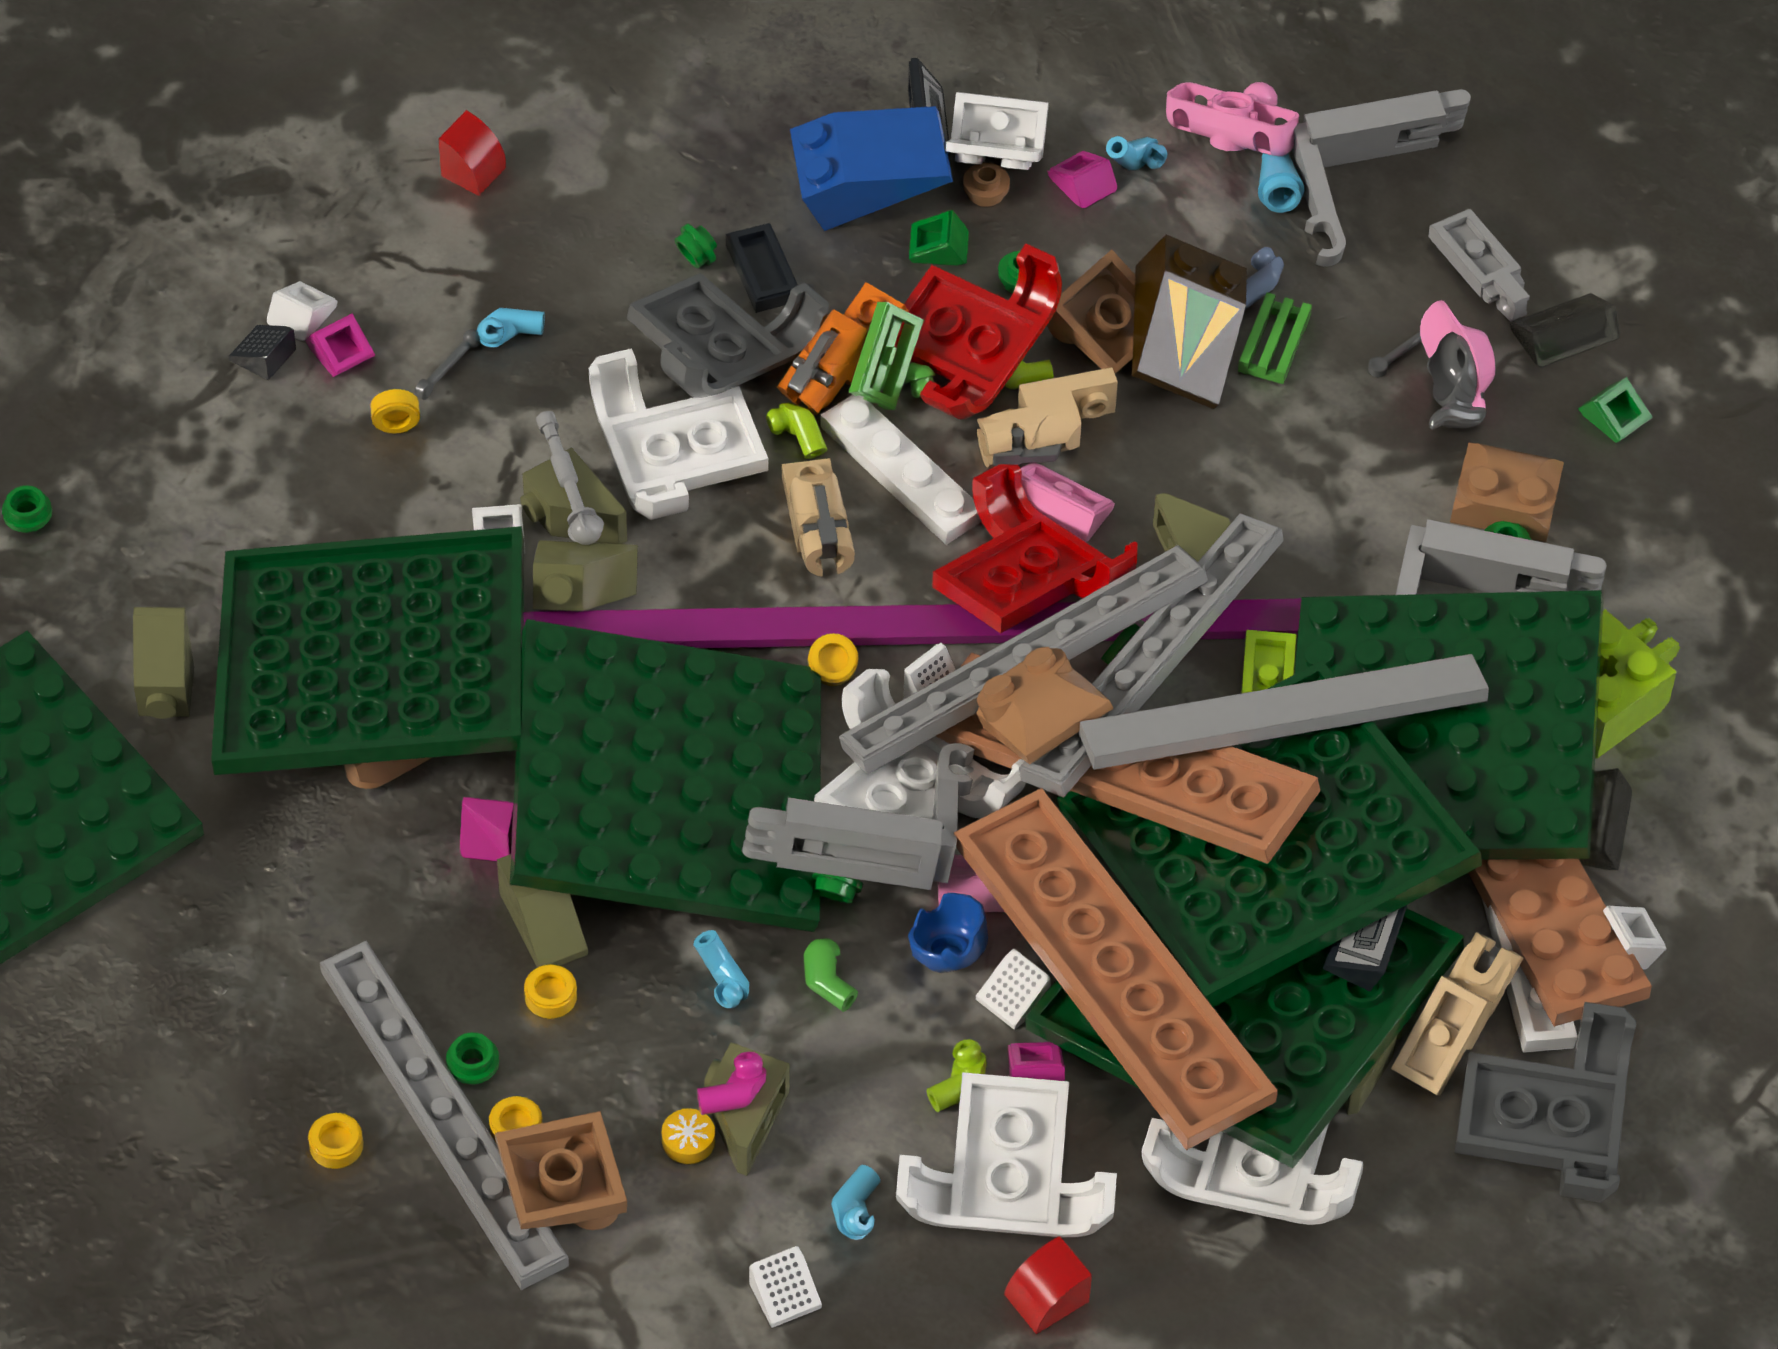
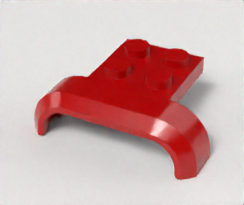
M1026 243L1016 257L1019 275L1016 287L1009 300L934 265L930 266L904 303L909 313L924 320L911 362L927 365L934 373L951 380L944 387H940L939 384L931 380L928 381L920 392V396L926 404L960 420L970 418L991 405L1056 311L1062 292V279L1055 256ZM904 322L901 324L894 346L896 348L905 324Z
M998 464L974 477L972 482L973 499L977 513L983 525L994 539L933 571L932 587L999 633H1003L1071 594L1084 598L1136 569L1138 543L1135 541L1125 546L1123 554L1114 559L1109 558L1035 509L1024 492L1022 470L1018 465Z

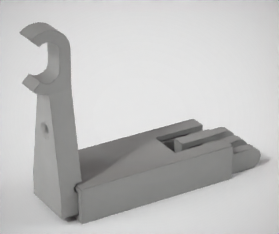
M1458 89L1438 93V90L1304 115L1303 123H1298L1294 129V147L1289 152V156L1304 184L1303 195L1312 215L1307 220L1304 231L1311 235L1316 232H1325L1328 234L1333 247L1331 249L1322 248L1317 256L1316 265L1328 267L1337 264L1343 257L1346 245L1345 236L1335 210L1324 168L1438 147L1439 134L1456 131L1463 127L1471 99L1470 94L1466 90Z
M1427 519L1426 527L1415 525L1410 527L1396 595L1417 594L1421 579L1487 593L1601 590L1607 565L1602 558L1576 553L1573 548Z
M961 743L948 744L941 749L936 767L932 819L788 798L786 811L755 807L750 810L749 824L746 828V839L743 843L742 852L748 858L777 862V867L926 890H931L933 881L948 883L957 844V837L954 835V832L957 831L958 796L969 795L973 781L967 774L958 775L953 773L949 766L953 764L962 767L970 765L975 749Z

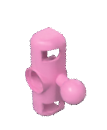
M1191 82L1181 83L1167 92L1166 116L1168 122L1177 129L1210 138V144L1220 150L1240 151L1250 149L1272 156L1287 155L1294 147V129L1299 123V114L1293 110L1278 107L1275 90L1264 82L1250 84L1243 93L1225 92ZM1197 95L1204 96L1207 99V106L1194 103L1195 97ZM1277 118H1283L1287 121L1283 125H1275Z

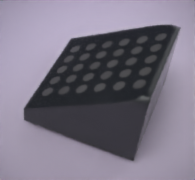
M256 325L229 355V361L269 380L296 350L294 329L288 326Z

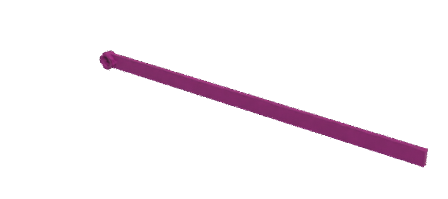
M1301 598L1233 600L1200 639H1245L1246 630L1296 634V638H1298ZM1076 602L1055 603L1003 633H999L958 604L524 612V625L526 620L529 619L695 648L812 646L821 636L833 633L847 637L854 645L1005 643ZM1153 613L1144 617L1141 620L1146 622ZM1123 630L1104 641H1115Z

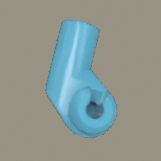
M1115 136L1106 145L1107 154L1128 170L1140 169L1145 164L1151 169H1158L1167 159L1166 148L1163 145H1158L1157 139L1150 137L1128 142L1123 137Z
M499 308L483 319L478 325L477 332L480 336V342L487 347H499L518 333L543 335L545 312Z
M708 930L698 935L693 945L718 984L714 989L716 1001L725 1008L737 1007L740 1001L746 1000L748 997V979L734 961L716 931Z
M860 1165L834 1195L831 1202L837 1228L847 1238L854 1240L863 1239L872 1231L875 1222L874 1215L869 1216L865 1200L879 1185L881 1179L872 1168L866 1165Z

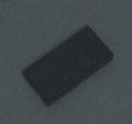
M767 223L727 233L726 247L755 313L785 306L789 299L790 291L798 286L771 224Z

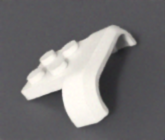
M632 348L598 356L588 368L595 411L629 502L636 512L649 520L687 511L689 507L688 490L768 471V456L739 386L717 395L703 398L693 397L646 409L638 379L637 361Z
M866 669L844 687L842 709L849 729L895 705L889 691L890 674L885 669ZM935 736L868 775L854 762L815 795L814 801L932 819L938 758L941 749L949 743ZM973 759L972 763L966 767L956 764L950 765L949 769L953 773L958 775L967 774L973 779L970 794L958 796V812L973 818H983L1007 805L1023 790L1026 782L1021 781L1019 767L1024 763V760L1019 759L1012 765L1010 774L1006 775L994 773Z
M962 1072L953 1174L928 1168L922 1163L921 1157L900 1155L896 1199L913 1218L934 1226L1058 1237L1059 1235L1061 1237H1081L1095 1233L1113 1218L1117 1173L1096 1172L1095 1176L1089 1181L1061 1183L1069 1081Z
M1157 1118L1151 1119L1141 1151L1143 1163L1160 1186L1176 1196L1191 1201L1307 1225L1323 1224L1349 1213L1352 1209L1363 1172L1362 1161L1343 1158L1337 1172L1329 1175H1314L1329 1123L1294 1168L1269 1157L1222 1131L1210 1137L1206 1152L1195 1148L1186 1150L1165 1121Z

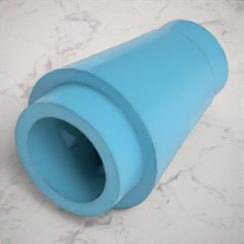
M1263 153L1258 187L1260 201L1273 212L1284 213L1293 210L1298 206L1304 194V184L1289 153L1284 156H1272Z

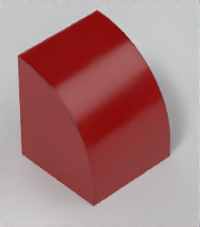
M467 110L438 138L441 176L478 196L506 168L505 153L495 134L482 120Z
M1059 1235L1034 1252L1017 1269L1008 1282L1004 1295L1037 1335L1089 1302L1092 1274Z

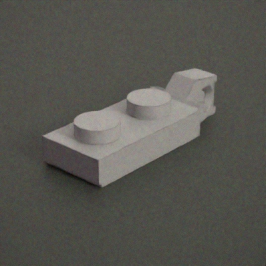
M1471 209L1430 225L1428 237L1479 297H1482L1488 304L1495 301L1497 309L1510 322L1527 315V300H1529L1530 296L1524 290L1525 282L1520 275V265Z

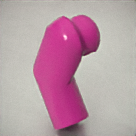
M755 1052L740 1053L734 1059L736 1070L732 1073L726 1084L697 1088L701 1115L741 1109L750 1105L766 1082V1069L762 1067L763 1059L759 1054Z

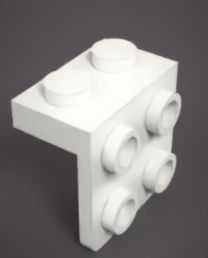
M956 92L951 139L946 141L945 151L955 153L954 161L982 164V162H985L986 156L1002 158L1001 167L1028 170L1032 162H1039L1043 158L1049 102Z

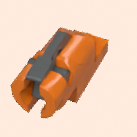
M865 282L844 314L835 309L830 312L812 340L807 343L794 360L777 388L797 406L802 401L808 406L807 409L813 415H818L821 409L826 408L833 401L844 383L851 386L877 302H888L908 312L906 306Z

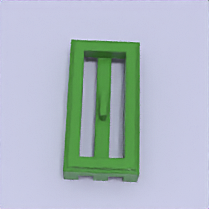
M1267 292L1240 357L1238 372L1284 384L1310 319L1312 305L1303 302L1301 308L1293 306L1294 300L1286 297L1283 303L1275 301L1276 295ZM1271 314L1277 315L1258 365L1253 364L1252 361ZM1287 320H1295L1277 369L1269 368Z
M877 302L849 393L855 396H863L864 400L870 403L879 404L878 407L885 410H895L924 320L888 302ZM904 322L905 324L896 348L894 347L901 324ZM891 365L883 392H880L887 367Z

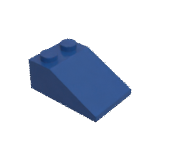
M936 106L833 112L790 129L802 200L824 231L953 182L948 153L945 151L946 143L940 113Z

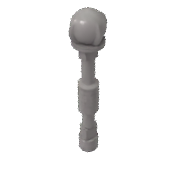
M542 412L536 417V422L541 434H544L552 452L550 458L560 487L565 488L573 511L567 518L569 538L582 545H591L601 536L604 526L603 520L597 516L593 508L585 507L576 485L578 477L569 453L564 451L557 431L559 425L554 412Z

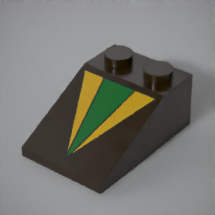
M1166 234L1135 267L1132 376L1215 409L1220 403L1246 307L1247 268Z

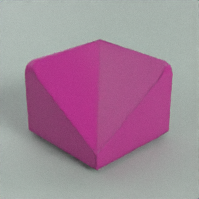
M463 797L460 833V854L462 857L497 861V859L511 854L514 803Z

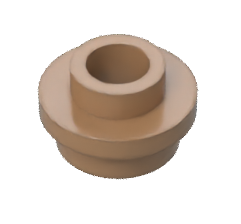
M976 164L970 167L964 174L963 188L973 203L983 207H990L1000 203L1008 193L1010 177L1005 169L996 164Z

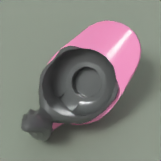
M1439 300L1428 308L1420 325L1421 340L1429 357L1427 369L1433 377V398L1443 406L1431 416L1429 427L1432 430L1438 427L1472 428L1480 424L1486 416L1484 392L1495 376L1494 352L1488 336L1483 331L1462 325L1443 300Z

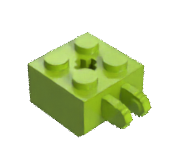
M1606 609L1603 610L1595 758L1597 759L1661 713L1670 701L1677 671L1669 665V662L1673 661L1681 647L1675 639L1668 637L1652 649L1649 648L1646 644L1659 629L1651 618H1645L1628 629Z

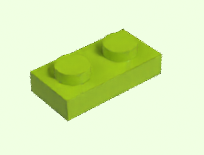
M1246 630L1241 694L1265 690L1294 675L1296 634Z

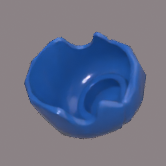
M951 892L942 896L940 905L936 909L925 911L921 908L916 916L914 926L908 934L913 957L930 970L938 973L954 972L976 962L988 944V927L983 904L971 895Z

